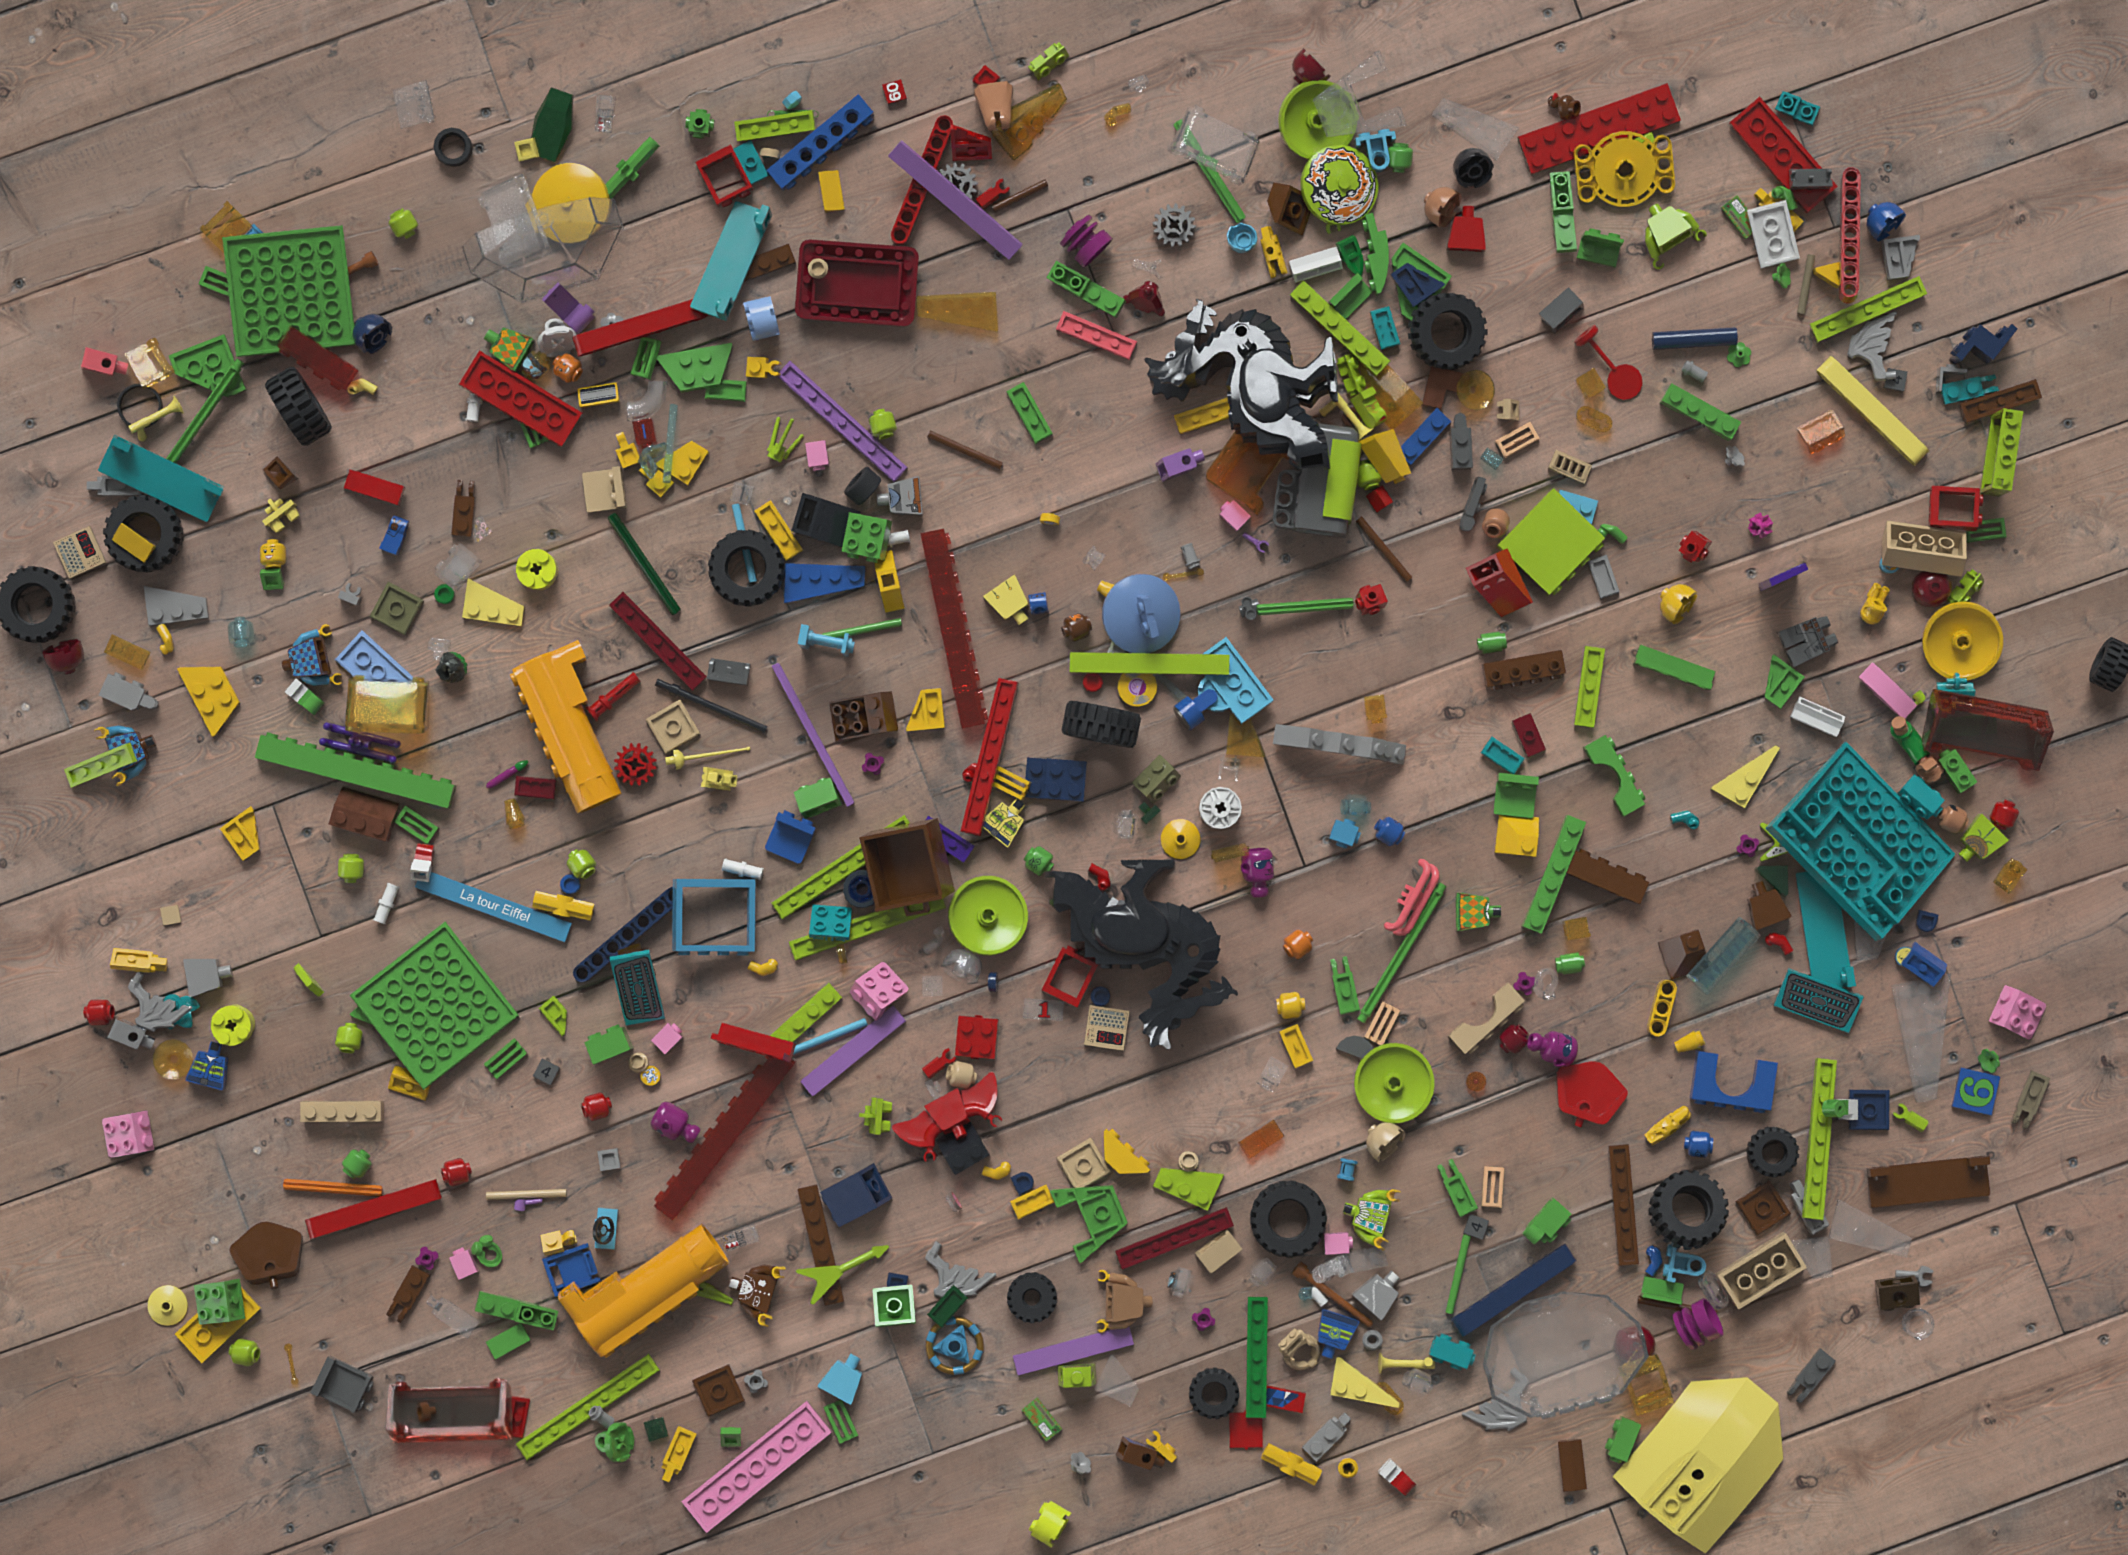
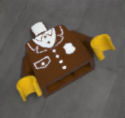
M764 1264L751 1268L749 1272L745 1273L743 1280L735 1277L731 1278L729 1288L740 1291L738 1296L740 1306L762 1326L769 1327V1325H766L765 1320L766 1318L772 1319V1316L767 1315L778 1278H785V1276L780 1275V1270L786 1269L784 1266L775 1267Z

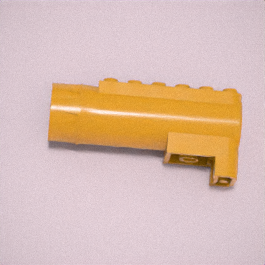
M578 640L528 660L513 668V673L510 674L514 686H519L521 690L518 692L522 704H527L529 708L526 712L530 722L536 723L537 728L534 730L539 742L543 740L545 746L542 748L547 760L552 759L553 761L551 769L555 777H560L561 781H563L566 793L569 794L577 814L600 806L622 794L613 775V770L606 760L583 708L584 705L588 704V700L573 668L586 661V656Z
M700 1224L623 1279L616 1271L584 1294L574 1281L558 1293V1300L573 1319L590 1347L599 1357L604 1356L607 1358L615 1352L614 1349L616 1347L628 1344L632 1340L631 1337L636 1333L640 1335L645 1332L649 1324L661 1321L665 1317L664 1314L669 1310L673 1312L678 1309L682 1301L694 1298L698 1294V1285L709 1280L711 1276L726 1267L729 1261L709 1230L703 1224Z

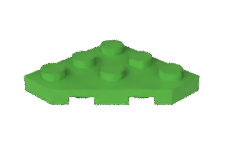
M1405 243L1401 244L1391 259L1393 272L1404 264L1409 263L1416 267V269L1429 274V276L1438 281H1442L1445 286L1452 277ZM1396 284L1401 315L1412 321L1413 317L1411 315L1414 310L1418 309V305L1412 307ZM1443 286L1441 289H1439L1430 296L1440 294L1445 286Z
M225 334L169 355L176 375L212 391L219 384L230 365L235 362ZM240 373L223 396L229 398L247 391Z

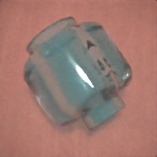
M245 617L234 618V621L228 624L229 642L238 648L249 646L254 640L253 623L246 620Z
M1348 794L1341 800L1340 811L1348 820H1363L1366 818L1367 813L1371 811V803L1367 801L1365 795Z

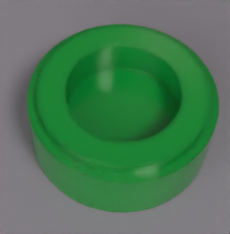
M441 584L435 589L434 596L439 603L449 604L455 598V591L451 586Z

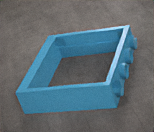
M673 879L672 951H678V955H690V951H698V955H710V951H717V955H729V951L737 952V955L749 956V952H755V879ZM683 887L747 888V945H682Z

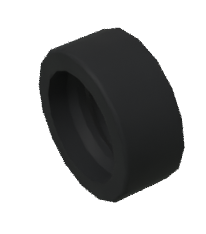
M453 127L438 133L433 146L438 159L443 164L451 167L461 166L466 163L472 155L473 149L468 135L461 129ZM448 136H458L463 140L465 149L460 157L450 159L442 153V142Z

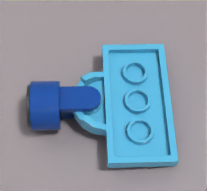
M1225 637L1203 654L1230 655V675H1204L1205 677L1201 680L1198 687V696L1193 700L1188 696L1173 706V711L1187 730H1192L1205 721L1201 712L1206 709L1212 712H1224L1230 709L1242 725L1274 700L1231 642Z

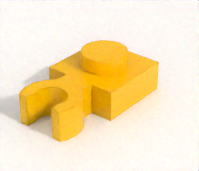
M747 357L746 377L767 378L768 373L773 376H780L781 373L774 372V366L782 365V363L776 360L768 363L769 358Z

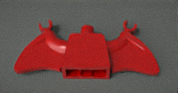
M990 1072L975 1086L961 1090V1092L956 1088L924 1106L927 1112L924 1110L911 1120L893 1124V1131L906 1143L918 1148L927 1149L923 1157L925 1162H927V1155L929 1153L933 1155V1161L937 1158L933 1148L935 1147V1139L940 1133L944 1132L947 1135L953 1132L957 1140L967 1136L963 1126L970 1122L969 1117L981 1116L985 1120L989 1119L992 1127H997L992 1122L993 1118H998L1001 1122L1002 1118L999 1115H992L998 1097V1085L995 1074Z

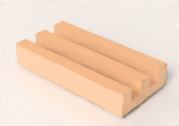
M1531 422L1496 440L1495 443L1505 459L1538 441L1540 438ZM1529 427V432L1504 446L1501 442ZM1530 435L1534 436V438H1532L1531 440L1523 443L1522 445L1512 449L1509 452H1506L1505 449H1507L1508 447L1518 443L1519 441L1527 438Z
M1382 1001L1364 1037L1379 1045H1383L1400 1010ZM1383 1008H1388L1374 1036H1370ZM1391 1010L1394 1011L1381 1040H1378L1377 1038Z
M1484 1166L1481 1206L1502 1208L1503 1167ZM1488 1171H1492L1489 1203H1486ZM1496 1171H1499L1497 1203H1494Z

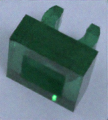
M1145 802L1138 807L1145 814L1141 818L1145 824L1161 811L1156 805L1150 808Z
M664 1416L644 1422L649 1442L669 1436Z

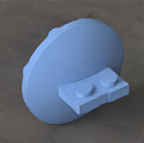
M1135 574L1125 577L1110 589L1105 598L1102 608L1103 626L1108 637L1119 648L1131 653L1154 652L1165 646L1172 639L1180 621L1178 598L1173 589L1158 577L1148 574Z

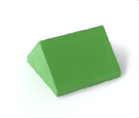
M912 1285L872 1289L875 1327L916 1324Z

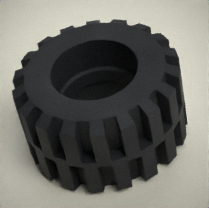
M2110 637L2104 642L2094 659L2089 680L2099 687L2114 692L2122 684L2128 673V644Z
M1764 1127V1129L1758 1130L1755 1135L1751 1136L1750 1142L1748 1141V1150H1746L1749 1157L1748 1161L1754 1170L1764 1176L1782 1177L1786 1173H1790L1792 1168L1797 1165L1796 1161L1800 1155L1798 1154L1799 1145L1796 1144L1797 1141L1792 1134L1784 1129ZM1770 1140L1779 1141L1784 1148L1783 1158L1776 1164H1769L1762 1157L1763 1146Z
M1217 1367L1206 1368L1204 1371L1197 1373V1376L1192 1379L1189 1387L1190 1402L1194 1410L1202 1417L1216 1420L1221 1417L1225 1418L1230 1412L1234 1411L1235 1406L1238 1404L1240 1394L1238 1384L1233 1376L1224 1369H1218ZM1210 1382H1219L1225 1387L1226 1397L1218 1405H1210L1203 1399V1388Z

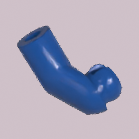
M1649 1246L1646 1254L1650 1256L1651 1263L1645 1272L1654 1277L1662 1264V1256L1658 1247Z

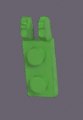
M1347 956L1342 957L1346 973L1338 974L1335 959L1330 960L1340 1015L1360 1011L1352 971L1350 972Z
M1453 1159L1448 1160L1449 1166L1453 1170L1454 1176L1448 1178L1445 1168L1441 1164L1437 1167L1459 1216L1462 1217L1477 1210L1478 1207L1462 1173H1459Z

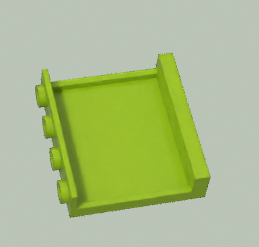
M1553 488L1497 547L1501 551L1508 548L1513 561L1549 596L1551 593L1555 595L1562 588L1560 584L1565 579L1569 581L1576 574L1574 569L1578 565L1583 567L1590 560L1588 555L1592 551L1597 552L1604 545L1602 541L1605 537Z

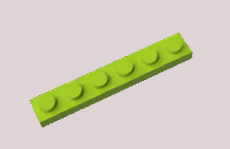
M1920 276L1810 323L1809 326L1818 343L1927 295Z
M1304 280L1290 294L1294 301L1376 377L1390 363L1386 356Z

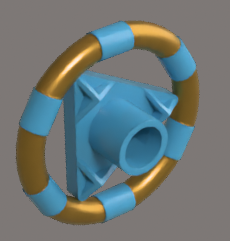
M953 1316L945 1326L960 1324V1326L933 1347L936 1334L941 1329L938 1324H934L927 1335L925 1347L928 1359L935 1368L946 1374L958 1375L970 1371L978 1364L983 1354L984 1342L980 1330L974 1323L966 1318ZM964 1326L969 1329L976 1339V1350L970 1362ZM934 1351L967 1364L964 1366L948 1367L940 1362Z

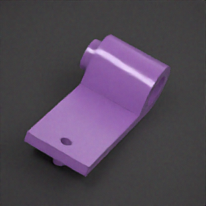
M559 282L542 299L577 334H580L595 318L592 315L594 311L587 304L582 306Z

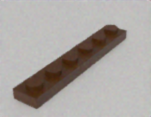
M1629 1144L1608 1146L1618 1266L1639 1264Z
M818 1185L798 1188L815 1267L835 1266V1258ZM839 1279L822 1296L825 1306L844 1302Z

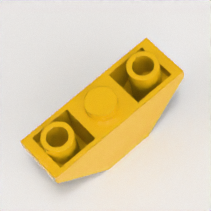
M892 550L886 551L885 561L878 559V563H874L885 613L905 609Z
M1106 1128L1103 1131L1104 1159L1119 1174L1148 1173L1150 1171V1168L1147 1167L1150 1163L1142 1156L1138 1158L1133 1153L1135 1149L1129 1143L1123 1144L1119 1140L1121 1136L1114 1129L1109 1131Z

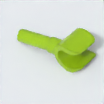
M1921 690L1912 695L1917 706L1925 700V695Z

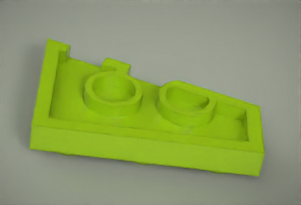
M1161 1168L1153 1186L1208 1211L1224 1174Z

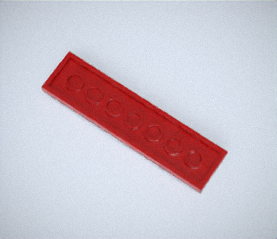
M1666 83L1574 116L1569 120H1563L1526 133L1517 138L1532 175L1574 160V149L1578 145L1585 144L1593 150L1602 138L1612 133L1632 131L1644 135L1681 121L1669 85ZM1618 135L1615 138H1627L1628 135ZM1611 138L1606 140L1600 147L1602 148L1606 143L1610 142ZM1581 148L1577 153L1578 158L1588 155L1589 152L1586 148Z

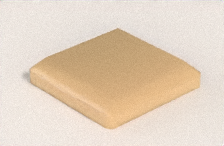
M178 905L160 908L163 925L181 922Z

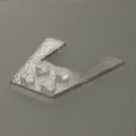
M1380 51L1374 52L1371 57L1361 62L1350 73L1344 75L1342 79L1332 84L1313 99L1327 137L1407 126L1399 106L1364 121L1351 84L1387 70Z

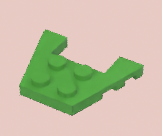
M1113 1185L1050 1190L1057 1208L1075 1200L1077 1201L1091 1234L1090 1239L1073 1245L1079 1263L1083 1262L1128 1223Z

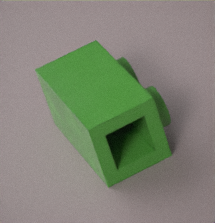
M1947 748L1938 754L1940 758L1937 761L1944 769L1943 773L1958 794L1977 783V780L1956 749L1949 750Z
M1620 1416L1619 1420H1615L1612 1427L1614 1434L1612 1438H1608L1605 1445L1606 1453L1610 1456V1460L1620 1464L1621 1461H1628L1641 1427L1640 1423Z

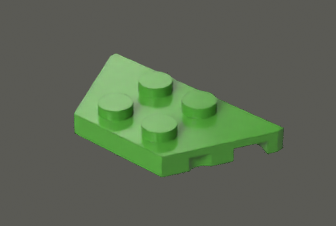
M732 343L658 355L657 361L681 393L721 386L733 345Z

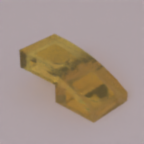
M113 634L104 650V653L143 670L151 653Z

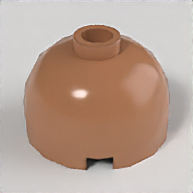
M1439 187L1429 192L1424 199V210L1428 220L1438 227L1447 226L1456 215V212H1453L1456 205L1460 206L1461 193L1449 187Z

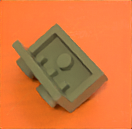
M1159 754L1132 783L1154 804L1163 797L1164 793L1171 786L1177 783L1181 775Z

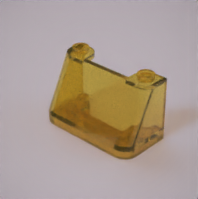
M353 675L352 678L348 679L345 717L346 731L420 734L425 733L429 729L430 681H424L423 677H413L412 681L408 682L368 681V679H364V675Z

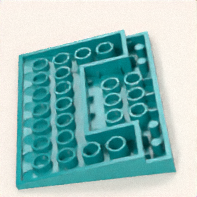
M1844 742L1765 828L1875 941L1883 939L1889 930L1900 922L1956 855L1847 742Z

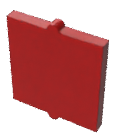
M1246 1410L1244 1412H1230V1448H1245L1247 1450L1248 1448L1263 1447L1262 1418H1246Z

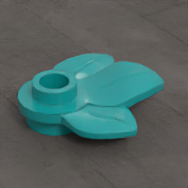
M176 994L167 995L164 1001L168 999L176 1001V1007L173 1011L179 1010L182 1005L192 1006V1009L174 1023V1026L178 1024L181 1027L191 1028L193 1026L191 1012L200 1008V1004L193 997H179Z

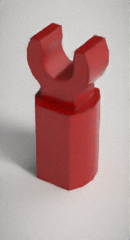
M1003 178L996 182L994 188L990 187L976 198L977 203L983 210L996 201L1000 194H1007L1009 192V187L1004 190L999 187L1004 182Z
M949 1048L942 1052L940 1058L937 1056L922 1068L929 1079L946 1067V1063H953L956 1060V1056L952 1059L946 1058V1053L950 1051Z

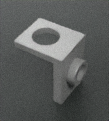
M1946 364V367L1938 368L1936 393L1942 391L1943 373L1965 375L1967 369H1960L1958 365Z

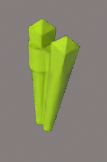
M706 1282L699 1285L703 1290L699 1289L697 1296L732 1305L734 1299L717 1290L713 1285Z

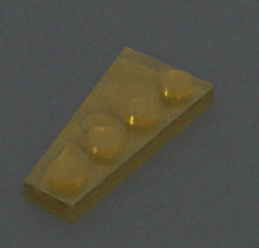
M996 292L916 296L917 317L998 332Z

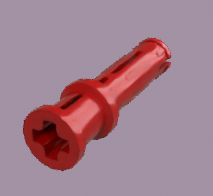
M632 672L605 696L600 695L595 703L585 708L598 721V717L607 710L610 711L613 707L612 704L640 683V679Z

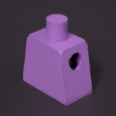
M1189 448L1163 457L1155 464L1161 480L1164 482L1194 470L1197 467V463L1205 461L1202 450L1192 452Z

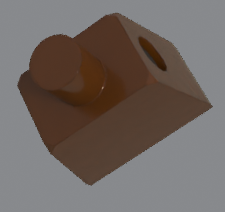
M1763 881L1752 884L1756 896L1748 898L1747 901L1753 930H1759L1792 917L1776 889L1767 891Z

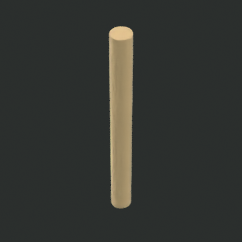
M566 1189L486 1192V1200L567 1197Z

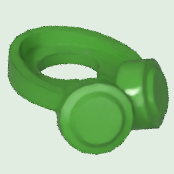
M491 1235L482 1236L479 1242H474L472 1245V1255H476L484 1266L496 1267L501 1263V1249L493 1242ZM482 1247L494 1250L496 1252L495 1259L487 1260Z

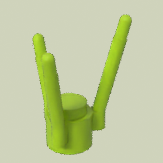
M780 417L776 418L770 445L767 449L769 451L767 456L780 463L783 459L787 460L789 454L804 437L801 434L785 452L786 447L783 444L794 419H790L778 444L775 443Z

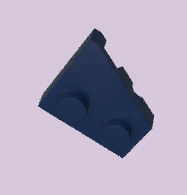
M1409 263L1404 264L1390 274L1412 307H1415L1445 286L1442 281H1438Z

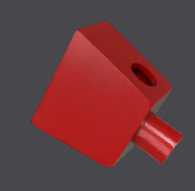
M1463 206L1462 217L1454 216L1446 250L1485 252L1483 219L1474 217V206Z

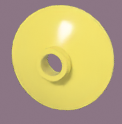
M161 1286L154 1290L149 1297L148 1312L151 1318L161 1325H174L180 1322L187 1313V1298L175 1286ZM165 1302L169 1303L170 1308L168 1310H165L163 1308V1304Z

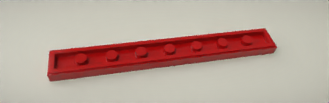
M998 678L960 830L962 833L981 837L1019 684L1016 681Z

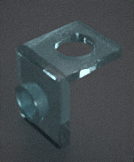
M665 442L649 445L642 450L638 462L650 479L654 477L657 465L653 460L663 456L667 446ZM647 462L650 463V465H651V470H649V468H648V466H647Z

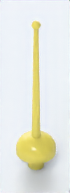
M750 747L684 756L681 751L673 750L674 756L665 757L666 765L675 764L676 770L683 767L686 760L744 750L749 751Z

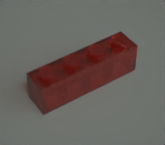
M291 325L277 344L282 355L287 358L290 356L297 359L296 363L304 369L308 366L314 370L313 374L322 380L324 377L331 381L330 385L339 391L341 388L346 391L359 371L357 367Z

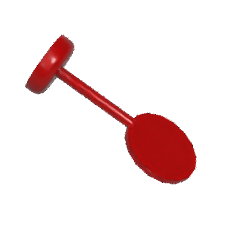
M1595 324L1578 336L1574 343L1576 346L1581 347L1589 342L1611 368L1607 378V386L1613 396L1622 400L1635 397L1640 392L1643 384L1639 370L1628 364H1621L1615 367L1592 339L1599 331Z

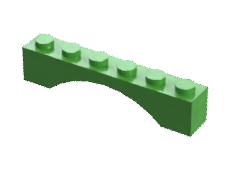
M1565 815L1550 859L1528 908L1522 927L1542 934L1586 825L1585 821Z

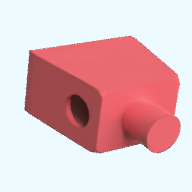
M86 347L81 368L108 376H113L114 372L126 375L129 363L117 361V355ZM105 360L110 361L111 365L108 368L103 367L102 362Z

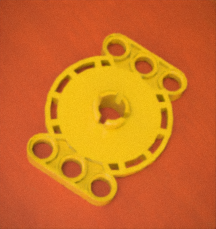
M1620 131L1602 138L1593 150L1585 144L1578 145L1574 149L1577 195L1583 202H1592L1597 195L1608 204L1618 207H1630L1647 200L1657 188L1663 193H1670L1675 188L1672 143L1665 135H1659L1651 142L1639 133ZM1618 135H1628L1627 138H1615ZM1637 136L1645 141L1641 143L1638 140L1632 139V137ZM1611 138L1610 142L1606 143L1602 148L1600 147L1606 140ZM1660 139H1666L1668 142V146L1664 150L1657 148V142ZM1581 148H1586L1589 152L1585 159L1578 158L1577 153ZM1661 159L1669 160V167L1665 170L1659 168L1658 164ZM1624 161L1630 163L1632 167L1630 174L1627 176H1621L1617 172V169H1619ZM1583 168L1590 170V176L1587 179H1582L1579 175L1580 170ZM1665 178L1671 180V186L1668 189H1662L1660 186L1661 181ZM1584 188L1592 190V195L1588 199H1584L1581 196ZM1647 190L1649 191V193L1645 197L1638 200V196L1642 195ZM1608 195L1617 199V203L1609 201L1605 196ZM1622 200H1634L1631 203H1621Z

